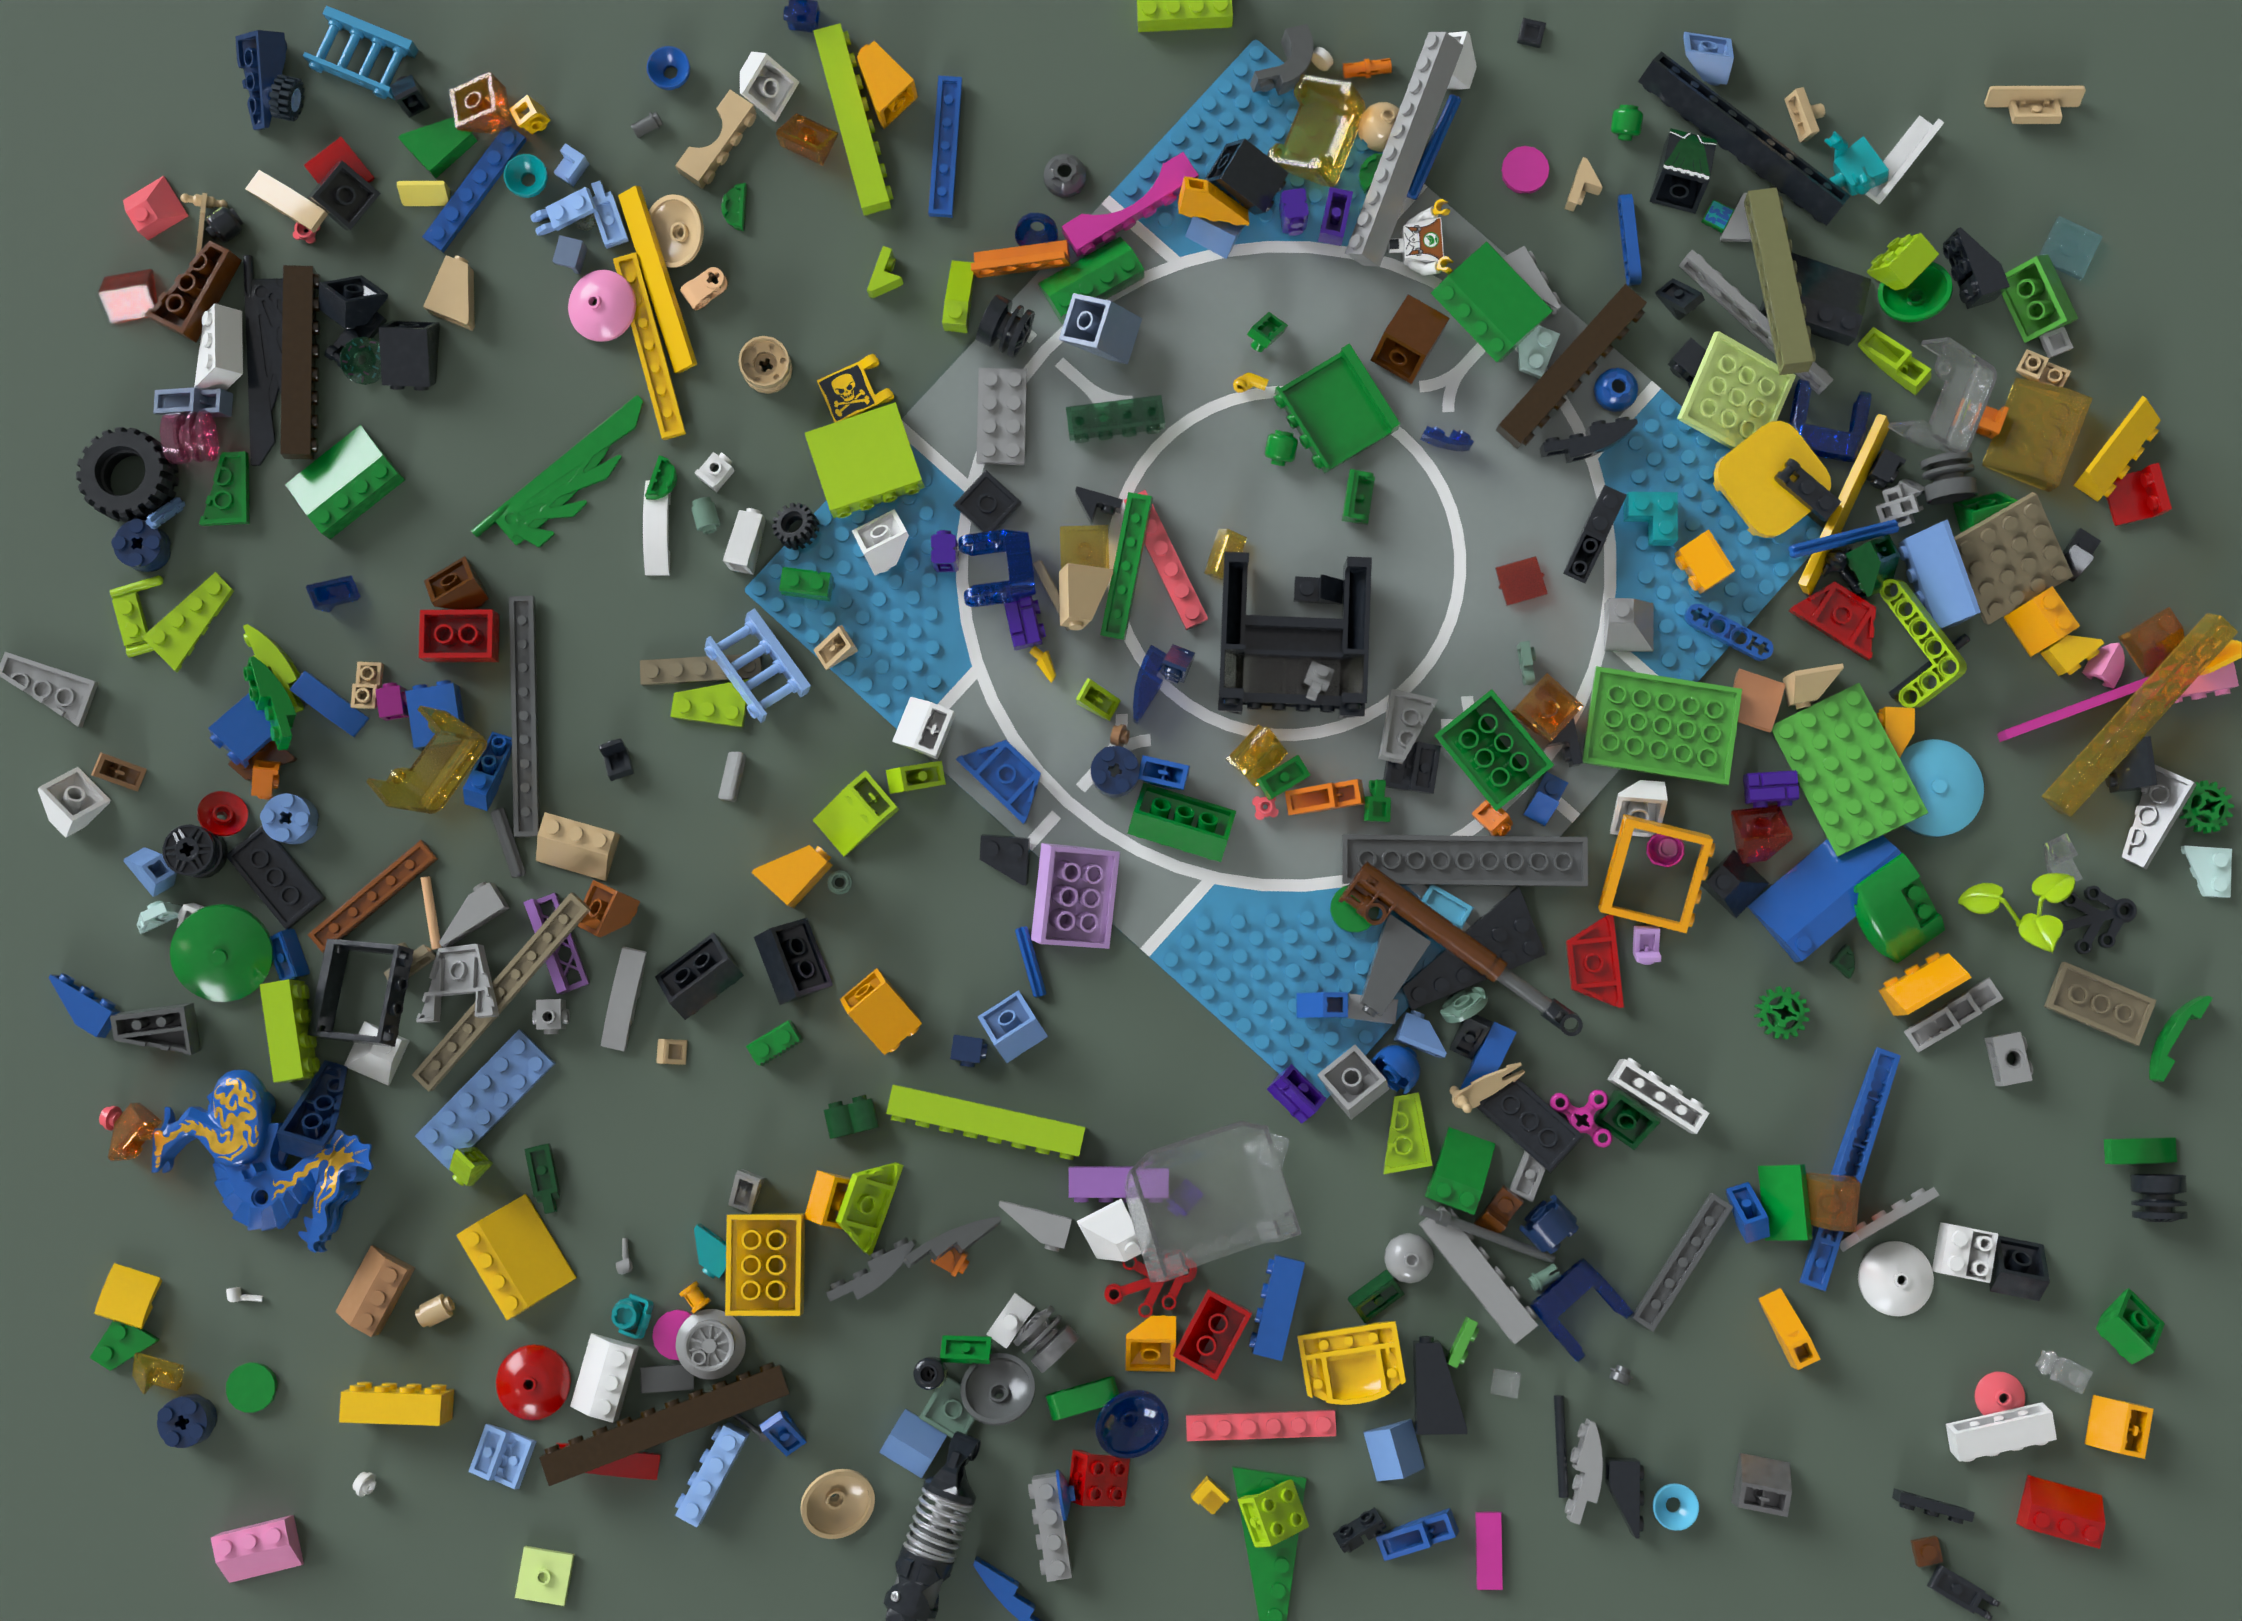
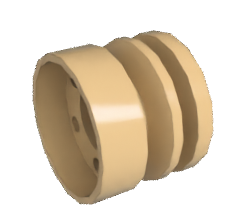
M768 336L755 337L745 343L740 351L738 362L740 371L749 386L757 392L766 394L775 393L783 389L790 381L793 370L790 356L783 344L775 338ZM770 363L772 369H767L764 372L762 365L767 366Z

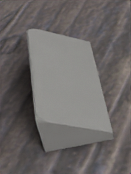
M742 752L728 753L718 796L721 800L737 801L746 761V755Z

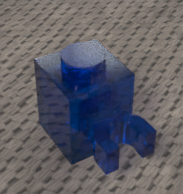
M789 0V5L784 7L783 14L784 21H787L789 30L814 33L813 30L818 29L820 17L818 1Z

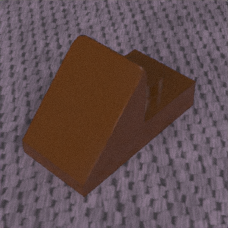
M1503 1185L1474 1221V1224L1500 1234L1507 1228L1508 1221L1520 1208L1524 1200Z

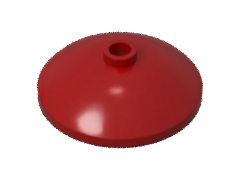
M532 1344L514 1350L503 1360L496 1376V1390L500 1402L512 1415L524 1420H540L554 1414L565 1403L571 1387V1375L567 1363L558 1352L544 1345ZM527 1380L533 1382L532 1389L526 1387Z

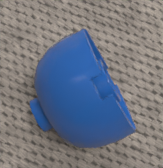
M1389 1045L1379 1051L1371 1060V1063L1374 1066L1376 1065L1379 1072L1386 1078L1388 1086L1397 1092L1401 1088L1404 1090L1403 1093L1407 1094L1419 1080L1420 1064L1416 1058L1417 1054L1409 1047Z

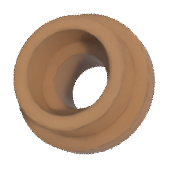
M1120 724V726L1115 725L1110 736V743L1112 745L1121 747L1124 744L1127 745L1130 731L1127 730L1126 725Z

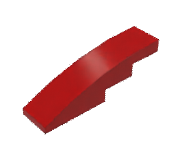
M556 1442L559 1448L569 1445V1443ZM638 1452L586 1473L657 1480L661 1455L659 1453Z

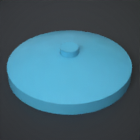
M1924 740L1906 747L1900 760L1923 801L1928 814L1903 826L1913 833L1927 837L1946 836L1966 827L1979 812L1984 797L1983 777L1976 761L1963 748L1944 740Z

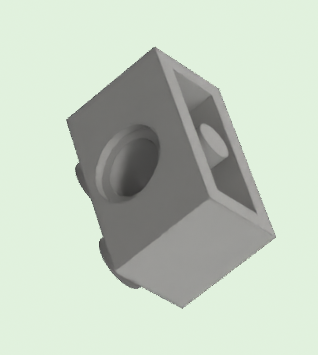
M2011 1032L1984 1038L1996 1086H2008L2032 1081L2033 1066L2031 1061L2027 1059L2026 1050L2028 1045L2026 1038L2022 1036L2021 1032ZM2009 1052L2015 1056V1061L2012 1065L2007 1062Z

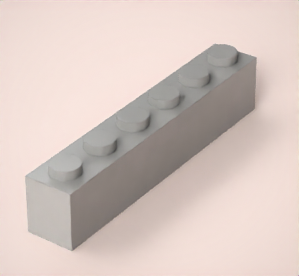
M1440 1206L1436 1209L1437 1211H1447L1451 1213V1216L1458 1218L1450 1207L1445 1209L1443 1206ZM1427 1217L1418 1224L1512 1343L1516 1344L1538 1326L1534 1321L1537 1318L1535 1313L1528 1305L1524 1308L1518 1301L1521 1298L1520 1294L1513 1286L1510 1288L1506 1286L1503 1282L1506 1277L1497 1266L1492 1268L1487 1262L1490 1257L1481 1246L1477 1249L1471 1242L1474 1239L1472 1234L1451 1226H1441L1436 1224L1435 1220Z

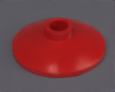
M217 791L206 795L200 801L197 809V818L200 825L216 836H231L240 832L246 825L248 809L244 801L237 795L226 791ZM224 815L226 819L221 820L217 816Z

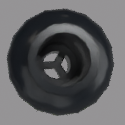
M220 207L206 218L208 227L205 229L213 240L218 238L221 242L226 243L242 232L241 225H243V222L232 208Z
M926 1357L915 1365L913 1376L920 1388L934 1390L945 1383L948 1371L945 1363L940 1358Z

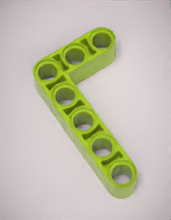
M1887 579L1882 584L1883 587L1880 590L1881 597L1933 664L1902 688L1899 693V701L1904 707H1921L1962 677L1967 670V664L1907 583L1898 579ZM1896 584L1898 593L1893 597L1890 589L1892 585ZM1908 603H1910L1913 608L1912 613L1910 615H1907L1905 613V606ZM1922 622L1927 625V631L1923 635L1919 631V626ZM1937 641L1942 645L1939 654H1936L1934 651V644ZM1952 660L1956 663V671L1954 673L1948 670V665ZM1931 676H1934L1937 680L1934 688H1931L1929 685V678ZM1913 690L1917 694L1915 703H1912L1909 699V695Z

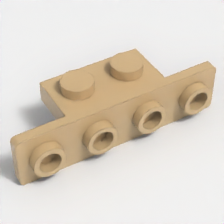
M1991 86L1984 104L1987 108L2008 107L2012 124H2060L2063 117L2060 107H2079L2086 90L2085 86Z

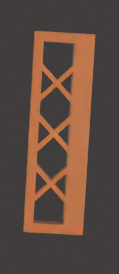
M1067 240L974 252V263H971V271L977 278L1070 266L1069 243Z

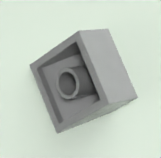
M1356 1045L1352 1046L1317 1074L1332 1098L1351 1120L1389 1090L1386 1078Z

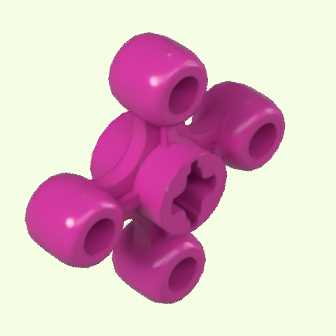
M1592 1091L1588 1096L1587 1104L1581 1108L1574 1107L1567 1095L1563 1093H1556L1551 1097V1108L1556 1112L1565 1114L1568 1123L1580 1133L1590 1135L1596 1146L1605 1148L1611 1144L1612 1134L1610 1131L1598 1127L1594 1122L1595 1112L1608 1104V1095L1604 1091ZM1596 1095L1602 1097L1600 1104H1596L1594 1101ZM1558 1098H1561L1564 1101L1562 1107H1557L1556 1100ZM1574 1114L1579 1116L1585 1115L1584 1120L1588 1126H1577L1578 1120ZM1601 1133L1606 1135V1140L1603 1143L1598 1140V1136Z

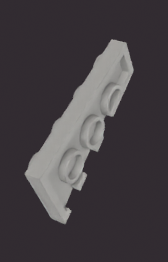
M2155 765L2157 785L2141 790V800L2139 806L2137 805L2135 820L2133 826L2130 827L2122 854L2124 860L2145 870L2148 868L2196 787L2195 782Z
M1934 1187L1927 1191L1921 1188L1910 1195L1912 1200L1906 1202L1903 1198L1891 1205L1893 1209L1891 1212L1886 1214L1885 1210H1882L1872 1216L1873 1222L1867 1225L1865 1221L1851 1228L1854 1233L1841 1241L1840 1249L1844 1252L1858 1242L1880 1231V1229H1884L1901 1217L1903 1218L1938 1197V1192Z

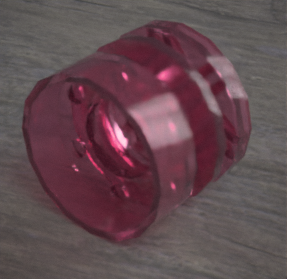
M190 412L187 418L182 413L165 414L162 416L160 438L163 452L170 464H189L192 458L198 463L204 460L211 462L217 459L219 450L218 433L210 412Z

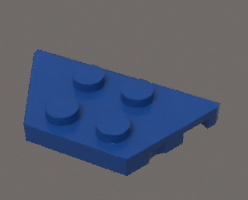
M1007 740L956 758L1023 825L1026 823L1041 773Z

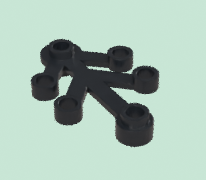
M2089 886L2084 890L2085 898L2089 901L2097 900L2110 908L2100 911L2079 899L2072 892L2070 895L2073 899L2072 903H2067L2065 899L2061 902L2062 905L2065 907L2072 906L2086 915L2066 921L2061 920L2063 924L2061 937L2064 936L2067 930L2089 925L2083 938L2076 941L2074 945L2077 953L2087 954L2092 950V943L2104 921L2113 919L2107 933L2101 934L2098 937V944L2101 947L2110 948L2114 946L2116 942L2115 937L2123 923L2130 922L2136 917V905L2130 899L2122 898L2115 900L2101 892L2099 887ZM2091 889H2094L2096 892L2094 898L2089 894ZM2122 906L2126 908L2125 915H2122L2120 913V908ZM2105 936L2109 937L2110 943L2108 945H2106L2103 941ZM2082 942L2087 946L2085 951H2082L2080 948Z

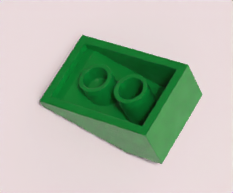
M1448 1127L1424 1197L1475 1215L1484 1189L1495 1143Z

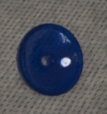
M1143 1390L1127 1391L1112 1398L1101 1409L1095 1425L1096 1437L1101 1447L1110 1455L1124 1459L1136 1458L1150 1452L1162 1441L1168 1429L1169 1416L1161 1399L1153 1393Z

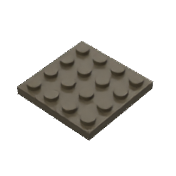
M2032 492L1954 537L1981 611V618L1987 625L2014 611L2047 588L2055 587L2073 577L2036 493Z

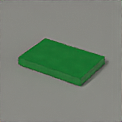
M1805 1164L1758 1166L1761 1205L1769 1220L1770 1237H1766L1765 1241L1813 1240Z

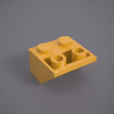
M2093 1395L2085 1445L2145 1459L2154 1409L2139 1404Z

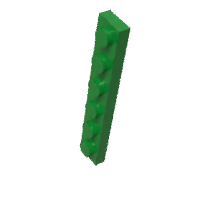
M1128 492L1100 633L1101 636L1121 640L1126 639L1153 502L1152 496Z

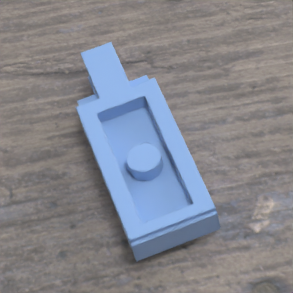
M601 181L591 183L595 196L592 198L597 208L594 216L606 249L629 242L611 191L605 192Z

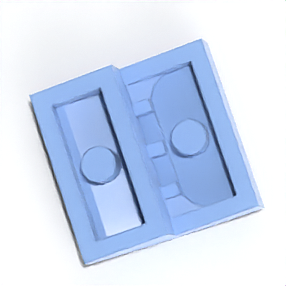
M486 1424L468 1472L488 1481L494 1480L512 1489H519L537 1441L504 1428Z

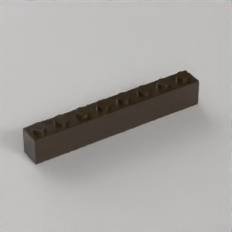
M283 265L280 454L284 459L314 460V452H318V438H314V430L319 427L318 414H315V405H319V393L315 391V382H319V368L315 367V359L320 357L319 344H316V335H320V322L316 321V312H320L316 288H319L321 278L313 266Z
M1625 284L1501 421L1496 431L1516 449L1521 444L1526 446L1535 436L1532 432L1538 426L1542 429L1551 419L1548 414L1553 409L1558 411L1567 401L1564 398L1569 391L1574 393L1583 383L1580 380L1585 373L1589 376L1598 366L1596 361L1600 356L1606 358L1614 348L1611 344L1616 339L1621 341L1630 330L1627 326L1632 321L1637 323L1646 313L1643 311V308L1647 302Z

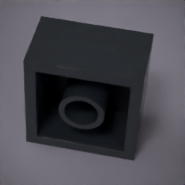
M337 161L307 198L324 209L328 216L345 230H351L381 193L345 162Z

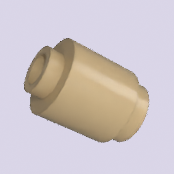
M440 1294L421 1304L415 1310V1315L423 1328L427 1326L432 1327L453 1316L455 1305L449 1296L446 1297Z

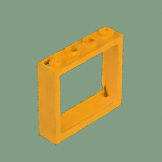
M1623 814L1598 904L1599 911L1687 933L1688 927H1692L1695 920V913H1692L1694 905L1699 904L1702 890L1699 889L1701 881H1705L1708 875L1709 867L1706 866L1708 857H1712L1714 854L1715 843H1713L1712 837L1707 834ZM1634 828L1702 844L1680 922L1613 906Z

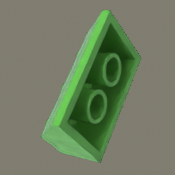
M2048 254L2035 256L2005 273L2010 287L2002 293V296L2024 343L2035 340L2042 334L2066 326L2078 319Z

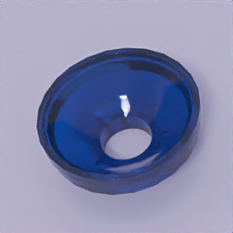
M1030 213L1018 221L1015 229V239L1019 246L1055 242L1058 240V228L1054 220L1042 213ZM1033 222H1040L1044 225V229L1035 231L1031 228V224Z

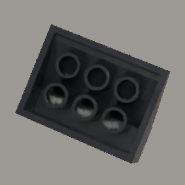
M1791 253L1792 261L1795 260L1797 264L1796 280L1801 283V303L1806 306V326H1810L1811 334L1849 346L1856 339L1864 316L1871 279ZM1763 298V301H1762V304H1761V307H1760V310H1759V311L1767 318V313H1766V308H1765V303H1764V298Z

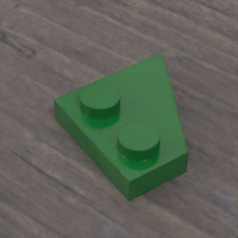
M113 1320L89 1358L111 1371L124 1364L127 1360L137 1356L146 1348L156 1344L160 1339L143 1328L139 1329Z

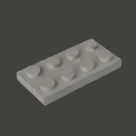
M979 368L977 464L1025 465L1027 369Z

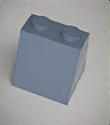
M1073 293L1059 340L1107 360L1128 364L1142 318L1112 301Z

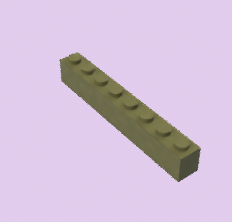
M1777 187L1748 191L1744 207L1779 375L1809 372L1812 363L1816 360V353L1814 347L1810 346L1811 329L1809 325L1806 326L1805 322L1806 306L1801 303L1800 299L1802 288L1801 283L1796 280L1797 264L1795 260L1792 261L1791 253L1793 247L1791 239L1787 238L1788 222L1787 218H1783L1782 196L1778 195Z

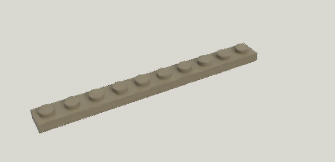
M570 893L492 982L499 1014L591 910L575 893ZM474 1003L415 1070L412 1076L428 1092L433 1091L497 1017H475Z

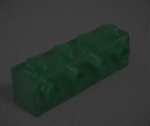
M1161 395L1066 407L1070 441L1075 440V443H1085L1090 438L1099 437V440H1109L1113 438V435L1121 434L1123 437L1136 436L1137 432L1145 431L1147 434H1156L1161 432V429H1165Z

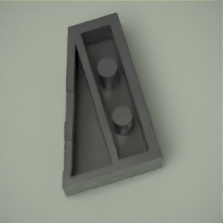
M194 1003L126 1011L110 1016L114 1041L151 1046L167 1051H178L188 1055L201 1051Z

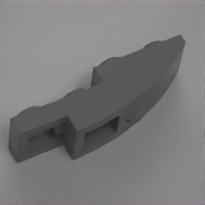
M906 1237L894 1243L895 1248L888 1252L883 1248L871 1254L872 1259L867 1262L871 1271L868 1272L864 1268L852 1274L854 1279L846 1283L844 1279H841L831 1284V1290L826 1292L830 1302L852 1291L858 1300L881 1286L903 1265L904 1257L911 1253L916 1245L915 1240L913 1239L908 1242Z

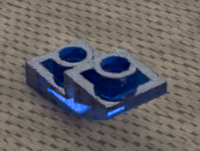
M1427 426L1420 439L1433 446L1453 451H1469L1474 443L1471 436L1462 430L1457 432L1453 429L1450 436L1447 437L1442 429L1435 426L1432 428Z

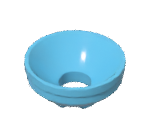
M1677 1483L1668 1484L1660 1488L1653 1498L1654 1515L1665 1528L1674 1531L1684 1530L1696 1521L1699 1513V1502L1694 1492L1688 1487ZM1671 1497L1677 1498L1680 1502V1507L1675 1512H1670L1666 1508V1502Z

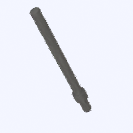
M1423 1205L1420 1207L1419 1215L1435 1220L1436 1224L1457 1228L1551 1264L1555 1261V1254H1549L1547 1251L1540 1252L1537 1247L1451 1216V1213L1447 1211H1437Z

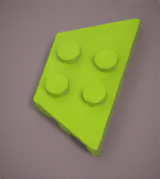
M897 1162L853 1173L836 1218L839 1226L864 1253L870 1256L873 1254L904 1166Z

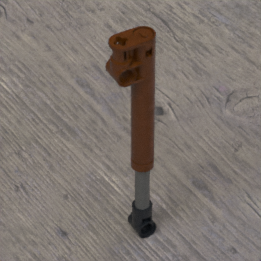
M1369 862L1362 866L1338 901L1340 903L1345 901L1356 909L1357 914L1372 925H1379L1384 922L1393 910L1480 974H1484L1491 982L1499 981L1542 1012L1541 1016L1559 1028L1565 1035L1576 1036L1581 1032L1583 1023L1577 1013L1567 1008L1555 998H1548L1506 967V961L1500 957L1498 958L1491 950ZM1379 907L1382 910L1381 917L1378 919L1371 918L1368 915L1369 909ZM1568 1018H1575L1577 1025L1573 1029H1566L1564 1027L1565 1021Z

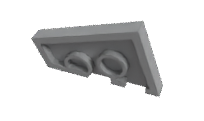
M1391 689L1378 759L1402 764L1439 699Z

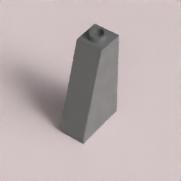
M1391 914L1384 921L1360 1003L1364 1005L1362 1010L1372 1017H1375L1376 1014L1378 1016L1384 1014L1431 943V941Z

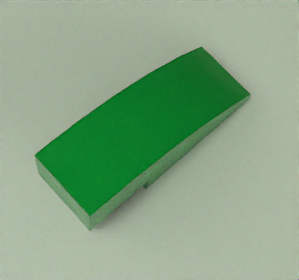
M2176 1137L2104 1139L2105 1164L2177 1162Z

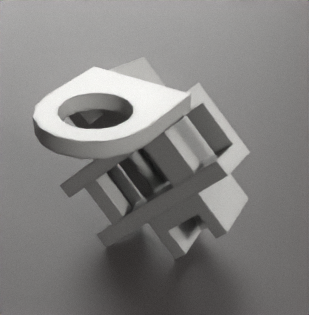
M1902 479L1897 486L1884 488L1882 493L1885 503L1875 506L1880 522L1896 520L1899 528L1914 524L1913 513L1924 509L1923 505H1918L1916 499L1917 496L1924 492V487L1913 480Z

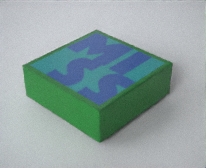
M1713 199L1701 223L1723 233L1735 210Z

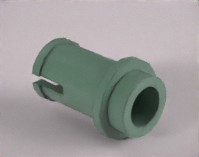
M1552 1263L1536 1274H1530L1531 1277L1527 1279L1534 1291H1542L1544 1286L1561 1278L1559 1271L1549 1275V1273L1557 1269L1555 1264Z

